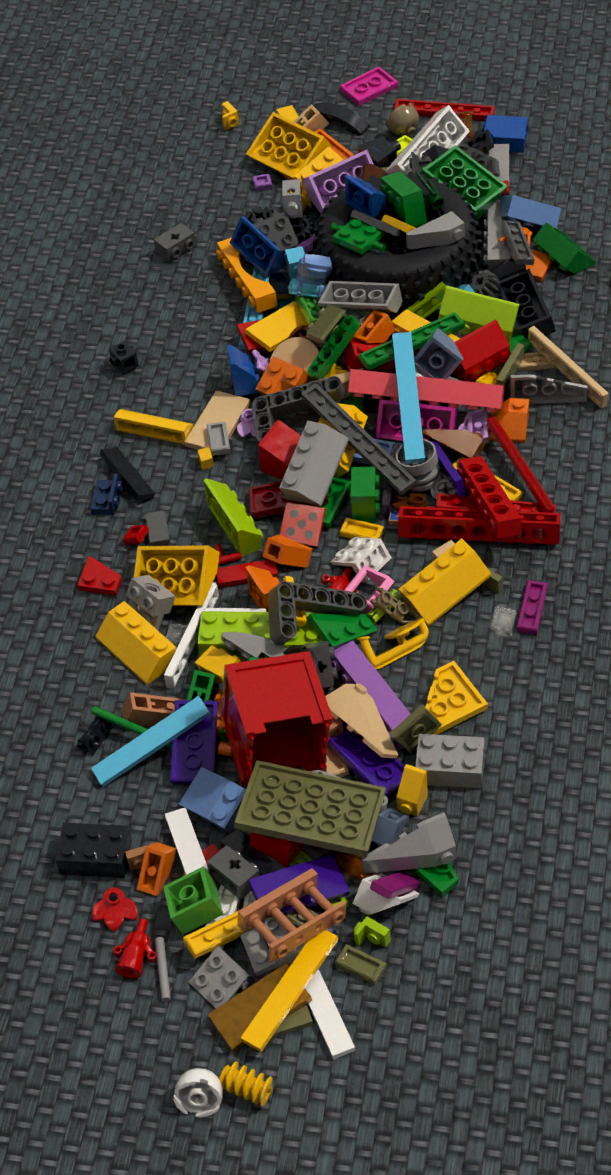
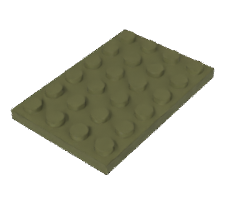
M257 760L237 813L234 829L367 857L386 788Z

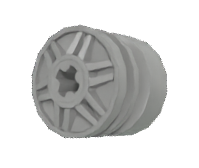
M423 439L425 462L406 464L404 444L396 452V461L416 480V485L410 489L411 491L420 492L431 489L442 478V469L436 447L432 442Z

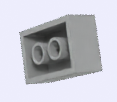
M419 734L415 767L427 771V785L482 789L485 753L484 737Z

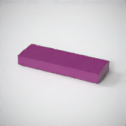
M527 581L517 624V632L537 635L548 583Z
M397 872L373 880L370 889L390 899L417 889L420 881L403 872Z

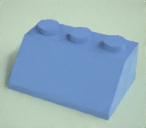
M515 195L501 196L500 198L502 217L507 218V221L524 222V226L531 228L534 225L539 226V230L547 222L557 228L562 208Z

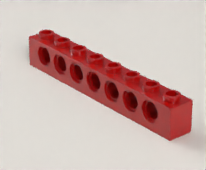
M400 506L398 537H405L407 539L425 538L428 540H460L462 538L465 541L553 545L560 542L561 513L517 511L521 516V535L497 539L494 532L490 531L487 521L483 520L480 510Z

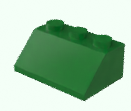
M547 222L533 238L538 243L536 247L542 252H548L547 257L555 263L558 261L560 263L558 267L565 272L569 270L575 274L597 263L565 233Z

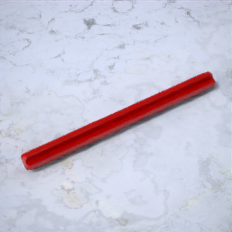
M495 416L489 417L487 419L488 427L542 510L554 513L555 506Z

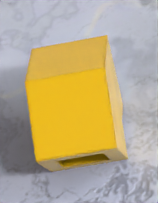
M206 447L197 450L202 470L213 467L210 448Z

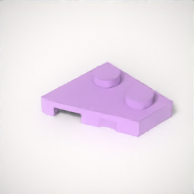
M485 410L468 412L458 430L477 431L483 435L485 443H489L488 412Z

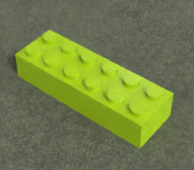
M202 611L198 636L199 655L201 656L212 645L218 649L222 648L229 655H236L240 660H243L240 652L235 649L231 651L223 645L222 634L224 632H240L271 640L269 612ZM305 612L306 618L309 616V614H324L317 612ZM307 620L304 627L297 626L295 637L282 646L289 649L288 654L304 652V644L322 642V640Z

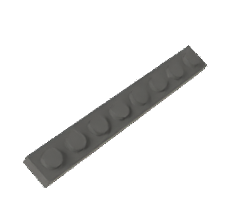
M317 383L301 393L302 399L334 430L348 437V444L371 467H375V470L400 495L416 485V480Z

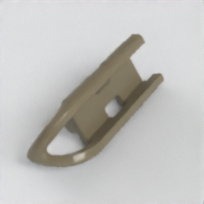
M380 586L376 587L375 590L380 595L377 601L371 599L370 602L389 616L405 625L413 622L403 620L406 613L414 616L416 620L422 618L408 607L405 602L394 597L389 591ZM388 605L394 608L393 612L387 609Z

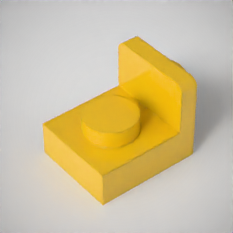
M228 101L222 103L223 128L228 130L239 125L238 111Z

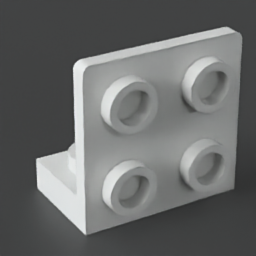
M354 537L344 549L336 553L331 563L333 565L352 566L357 574L364 565L379 571L392 557L381 539ZM365 576L361 582L367 583L370 578Z

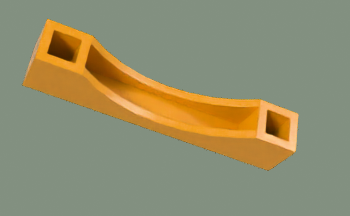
M231 238L217 242L218 250H216L218 260H222L225 270L228 269L231 279H235L237 288H241L244 298H248L250 307H254L257 313L277 307L275 290L269 282L252 277L242 268L245 257L230 244Z

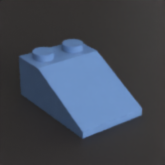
M201 767L179 805L230 834L235 830L234 822L246 789Z

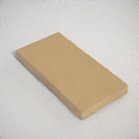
M216 390L186 438L185 446L197 450L206 447L210 448L207 424L226 421L229 440L241 421L242 412L250 406V399Z

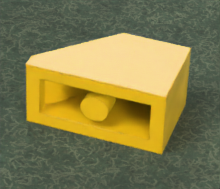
M406 764L396 797L397 810L404 814L418 816L428 797L427 771Z

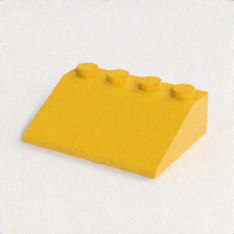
M272 112L246 155L294 179V176L328 146L330 148L332 146L324 136Z
M208 545L138 546L134 578L150 575L176 596L172 606H203L217 574L220 552Z

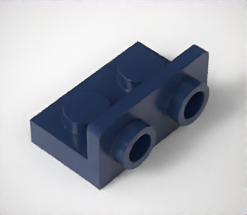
M114 474L113 480H97L90 508L91 514H115L116 507H119L120 504L119 492L122 493L123 482L120 481L118 474Z

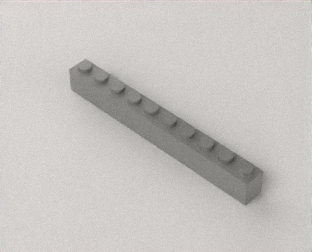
M494 144V148L485 152V154L499 161L500 176L497 178L501 181L508 180L509 182V144ZM500 198L484 213V218H488L484 219V230H488L484 231V242H488L484 243V254H488L484 255V266H487L488 271L504 260L509 259L507 240L498 241L504 236L501 227L502 221H507V218L502 217Z

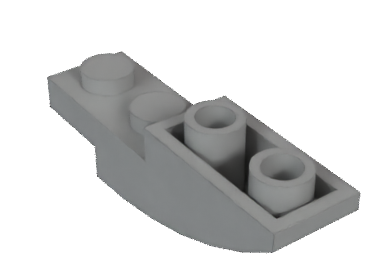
M224 632L222 634L223 645L231 651L235 649L240 652V656L246 661H249L250 657L259 659L261 657L270 658L288 655L289 649L282 645H276L272 640L261 636L240 632Z

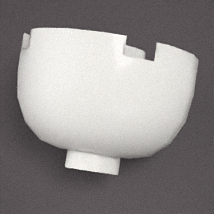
M202 1068L190 1069L178 1079L173 1100L176 1107L183 1113L188 1115L189 1111L197 1113L195 1117H206L218 1111L222 1102L223 1088L219 1078L213 1072Z

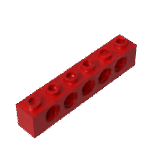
M478 456L459 460L457 472L463 479L465 490H468L471 500H474L477 510L481 511L483 520L489 524L490 531L494 532L497 539L521 535V516L483 457Z

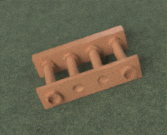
M313 868L238 911V927L242 931L254 927L270 944L268 954L270 962L283 958L289 951L334 924L341 923L345 918L346 903L343 900L333 906L317 889L318 873ZM310 894L325 912L315 917L299 901L301 897ZM291 905L307 923L296 928L280 910ZM269 916H273L288 934L277 939L261 921Z

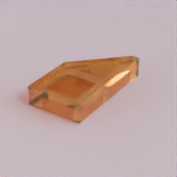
M472 112L456 113L470 131L466 136L470 139L473 138Z

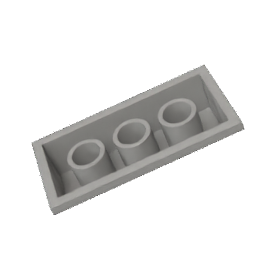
M329 281L318 302V306L326 308L330 304L345 311L373 312V310H377L380 312L397 313L402 304L399 284Z
M307 421L279 487L284 497L288 500L321 507L349 441L348 437L326 424Z

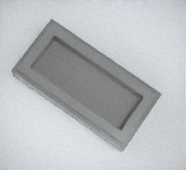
M226 421L207 424L212 456L230 453Z

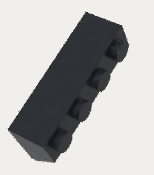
M530 269L499 281L500 286L498 290L502 299L519 304L514 326L518 334L528 336L529 328L535 326L545 336L556 332L552 317Z

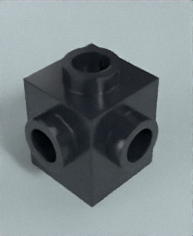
M125 341L109 348L110 363L113 367L116 366L123 374L139 366L135 348L129 346Z

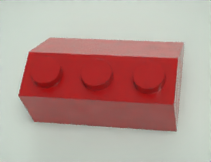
M497 320L491 321L454 342L463 360L452 373L461 381L471 382L508 360L510 344Z

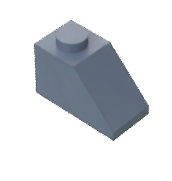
M391 807L378 815V821L372 838L375 845L380 847L383 844L391 845L396 842L410 815Z

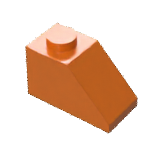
M373 310L359 327L353 338L365 343H385L395 328L388 314Z
M158 842L146 847L137 890L155 896L159 895L172 870L177 848Z

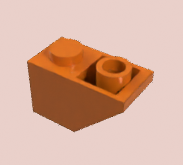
M276 535L267 538L263 557L279 564L307 568L313 548L284 536Z

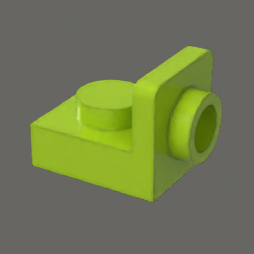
M366 916L362 923L359 922L353 931L355 944L358 946L361 945L366 937L372 943L381 944L384 947H387L391 941L390 929Z

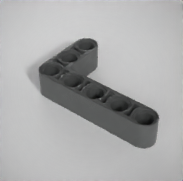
M332 376L256 398L252 402V410L258 442H261L274 425L275 418L311 408L302 399L301 393L317 383L335 402L343 399L346 395V390L340 378Z
M282 581L268 593L270 638L274 644L280 646L295 637L297 633L296 609L324 614H358L367 607V600L365 596L356 592Z

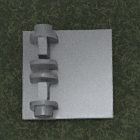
M217 946L189 983L217 1009L229 1001L238 989L242 988L244 990L249 986V974Z

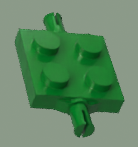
M353 218L344 226L338 225L335 222L331 225V230L336 231L332 236V242L361 255L372 248L381 252L386 248L385 244L378 242L384 237V231Z

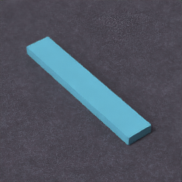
M197 696L91 769L104 787L207 718L211 713L202 699Z

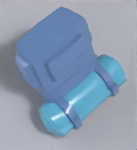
M305 254L304 257L300 258L297 266V277L292 279L288 286L289 294H294L297 297H313L320 300L328 285L325 283V280L332 270L330 257Z

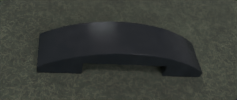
M316 103L313 105L324 118L346 125L348 132L362 136L370 127V124L364 118L343 106L333 103Z

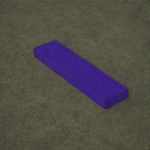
M432 441L436 447L442 472L459 497L466 495L463 479L437 441Z

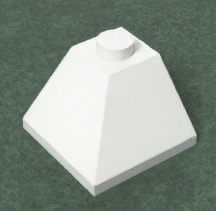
M379 873L362 879L353 904L358 906L361 912L370 915L415 899L419 896V893L412 890L387 899L370 889L373 880L386 876L383 873Z

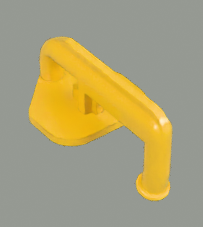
M424 618L401 626L383 636L384 639L396 638L399 644L375 656L370 646L369 636L360 637L357 640L360 642L364 655L377 670L420 648L425 643L429 630ZM418 627L420 634L406 641L405 636L410 634L409 631Z

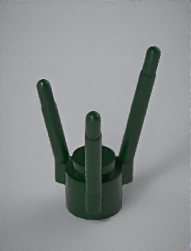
M416 171L415 174L429 191L425 197V207L428 210L431 208L434 210L441 208L444 204V198L439 194L430 178L427 179V183L421 174Z

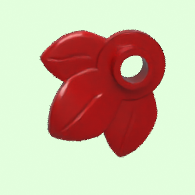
M116 887L107 889L103 894L102 900L97 902L92 910L93 920L104 919L107 927L113 932L119 929L124 918L136 920L138 916L135 903L125 898L124 892ZM112 895L118 896L116 901H110L109 899Z

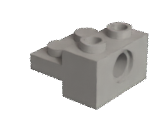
M150 575L131 578L126 596L130 598L128 604L157 630L160 628L164 614L170 613L176 597Z
M269 916L261 921L277 939L288 934L273 916ZM255 928L240 935L257 977L277 967H281L285 963L290 967L299 954L297 948H294L283 958L270 962L268 960L269 949L266 940Z

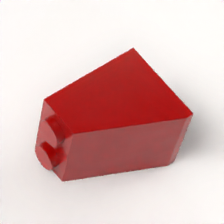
M279 420L274 423L258 444L261 472L283 480L301 435Z

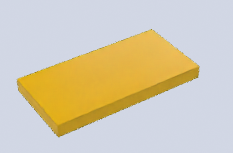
M295 300L246 328L245 334L266 350L272 352L282 342L289 339L290 333L295 328L301 325L308 326Z

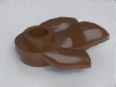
M412 491L409 497L394 495L392 506L400 509V506L427 507V502L423 494Z

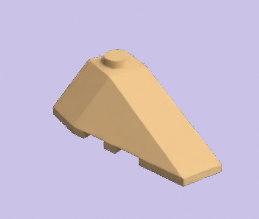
M346 683L325 696L333 718L336 720L341 718L348 724L346 728L350 732L363 736L362 741L382 758L396 759L398 757V753L375 702L363 685L359 683Z

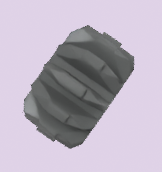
M488 270L484 272L479 271L478 275H474V279L470 280V286L475 293L494 297L495 292L499 291L500 283L497 276Z

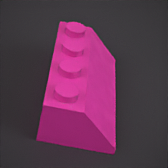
M380 400L376 438L403 441L399 401ZM419 404L422 431L423 429L456 430L458 408Z

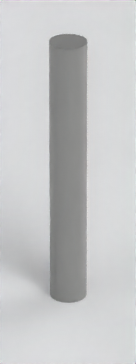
M157 937L155 938L161 1000L162 1002H169L171 996L164 938Z

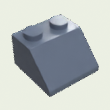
M439 328L436 329L414 357L415 367L427 377L447 379L463 360L453 339Z

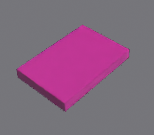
M377 67L340 85L339 88L344 95L360 106L399 87L396 79L381 67Z

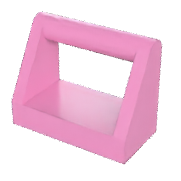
M364 565L344 591L353 592L365 576L385 590H388L394 581L389 576ZM375 590L367 599V607L361 611L362 614L369 613L375 607L370 600L374 599L377 601L380 595L378 591Z

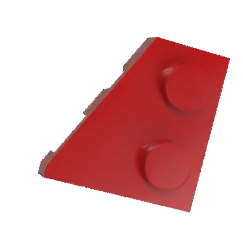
M88 556L77 587L79 591L117 596L122 577L93 557Z

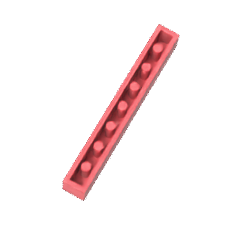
M357 369L350 370L348 392H353V396L364 397L365 394H371L373 399H383V396H389L391 401H399L396 374ZM416 376L419 404H421V400L429 401L428 405L440 406V402L448 403L447 407L459 408V404L467 405L466 409L478 410V406L486 407L485 411L497 412V408L502 409L504 385Z

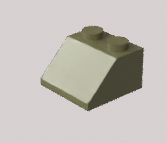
M330 304L320 310L317 315L318 319L315 323L311 322L306 329L307 339L321 349L346 317L345 310Z

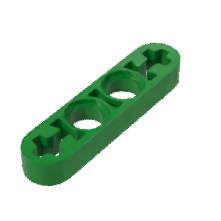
M348 315L341 321L309 366L308 375L314 380L323 379L358 331L360 322L354 316ZM342 337L341 342L336 344L337 340ZM329 352H331L330 357L328 359H325L326 355Z

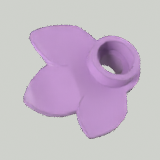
M253 350L252 354L257 360V369L261 374H264L270 360L261 356L257 350Z
M246 409L242 412L241 422L237 425L238 434L241 437L251 434L257 438L253 410Z

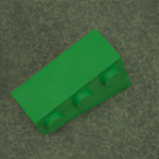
M401 171L381 177L382 184L380 185V190L387 196L388 202L401 221L413 227L427 223L422 189Z

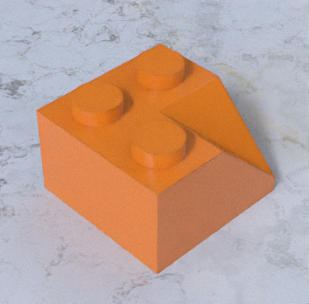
M273 356L255 389L261 396L307 384L311 377L304 369Z

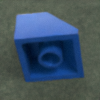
M350 175L345 176V203L357 211L374 218L386 210L387 196L383 192L378 191L361 178Z
M227 345L235 396L258 393L255 389L260 381L257 365H253L250 356L232 345Z

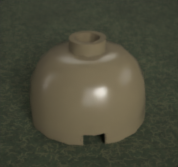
M409 103V106L403 104L389 114L391 117L389 121L387 119L385 121V125L394 135L410 136L415 133L419 124V114L411 103Z

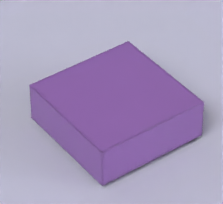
M270 174L253 176L256 192L272 189Z

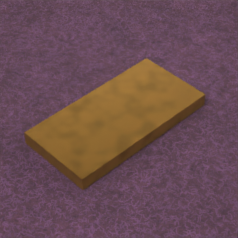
M287 963L208 1014L210 1020L233 1053L246 1045L241 1041V1036L288 970L289 966ZM304 989L286 1017L312 1001V997L306 989Z

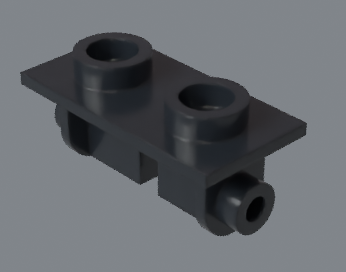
M95 716L94 721L88 728L89 731L85 732L78 739L77 747L80 750L88 749L90 754L94 755L116 724Z

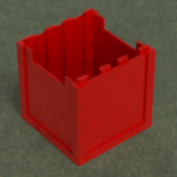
M310 651L224 665L221 720L241 787L248 786L257 760L291 768L304 766L305 771L310 772L313 770L326 772L327 766L325 762L329 730L333 718Z

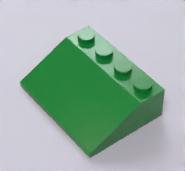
M456 145L421 171V174L427 176L426 178H438L439 183L447 182L450 189L455 187L458 190V195L463 194L466 198L465 202L470 203L473 212L477 216L476 221L484 215L508 188L504 182Z

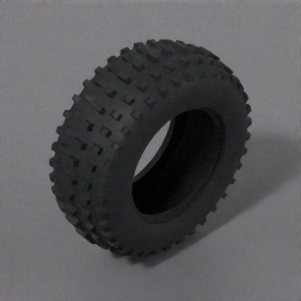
M409 172L406 176L422 189L423 199L426 202L425 197L429 191L419 178L414 176L413 172ZM421 174V176L428 183V178H426L427 176L425 174ZM372 175L369 180L365 181L378 191H381V177ZM433 177L431 181L439 194L444 198V204L437 210L432 208L428 210L425 207L427 223L452 211L465 223V237L448 245L424 247L407 254L387 255L368 250L361 255L332 242V236L336 233V231L331 230L332 223L335 222L341 226L346 225L354 218L351 216L353 210H356L345 203V191L339 190L337 197H331L329 205H325L318 218V227H315V238L313 239V255L330 257L332 270L325 280L326 284L329 281L399 284L402 304L398 312H383L389 316H394L395 319L416 301L419 300L421 302L425 299L424 295L441 282L446 286L455 288L463 284H470L474 272L477 271V262H479L481 257L480 250H482L481 231H478L479 223L476 221L477 216L473 212L470 203L465 202L466 198L463 194L458 195V190L455 187L450 189L447 182L439 183L438 178ZM388 200L386 210L376 217L380 221H382L384 215L401 220ZM384 231V237L392 236V234Z

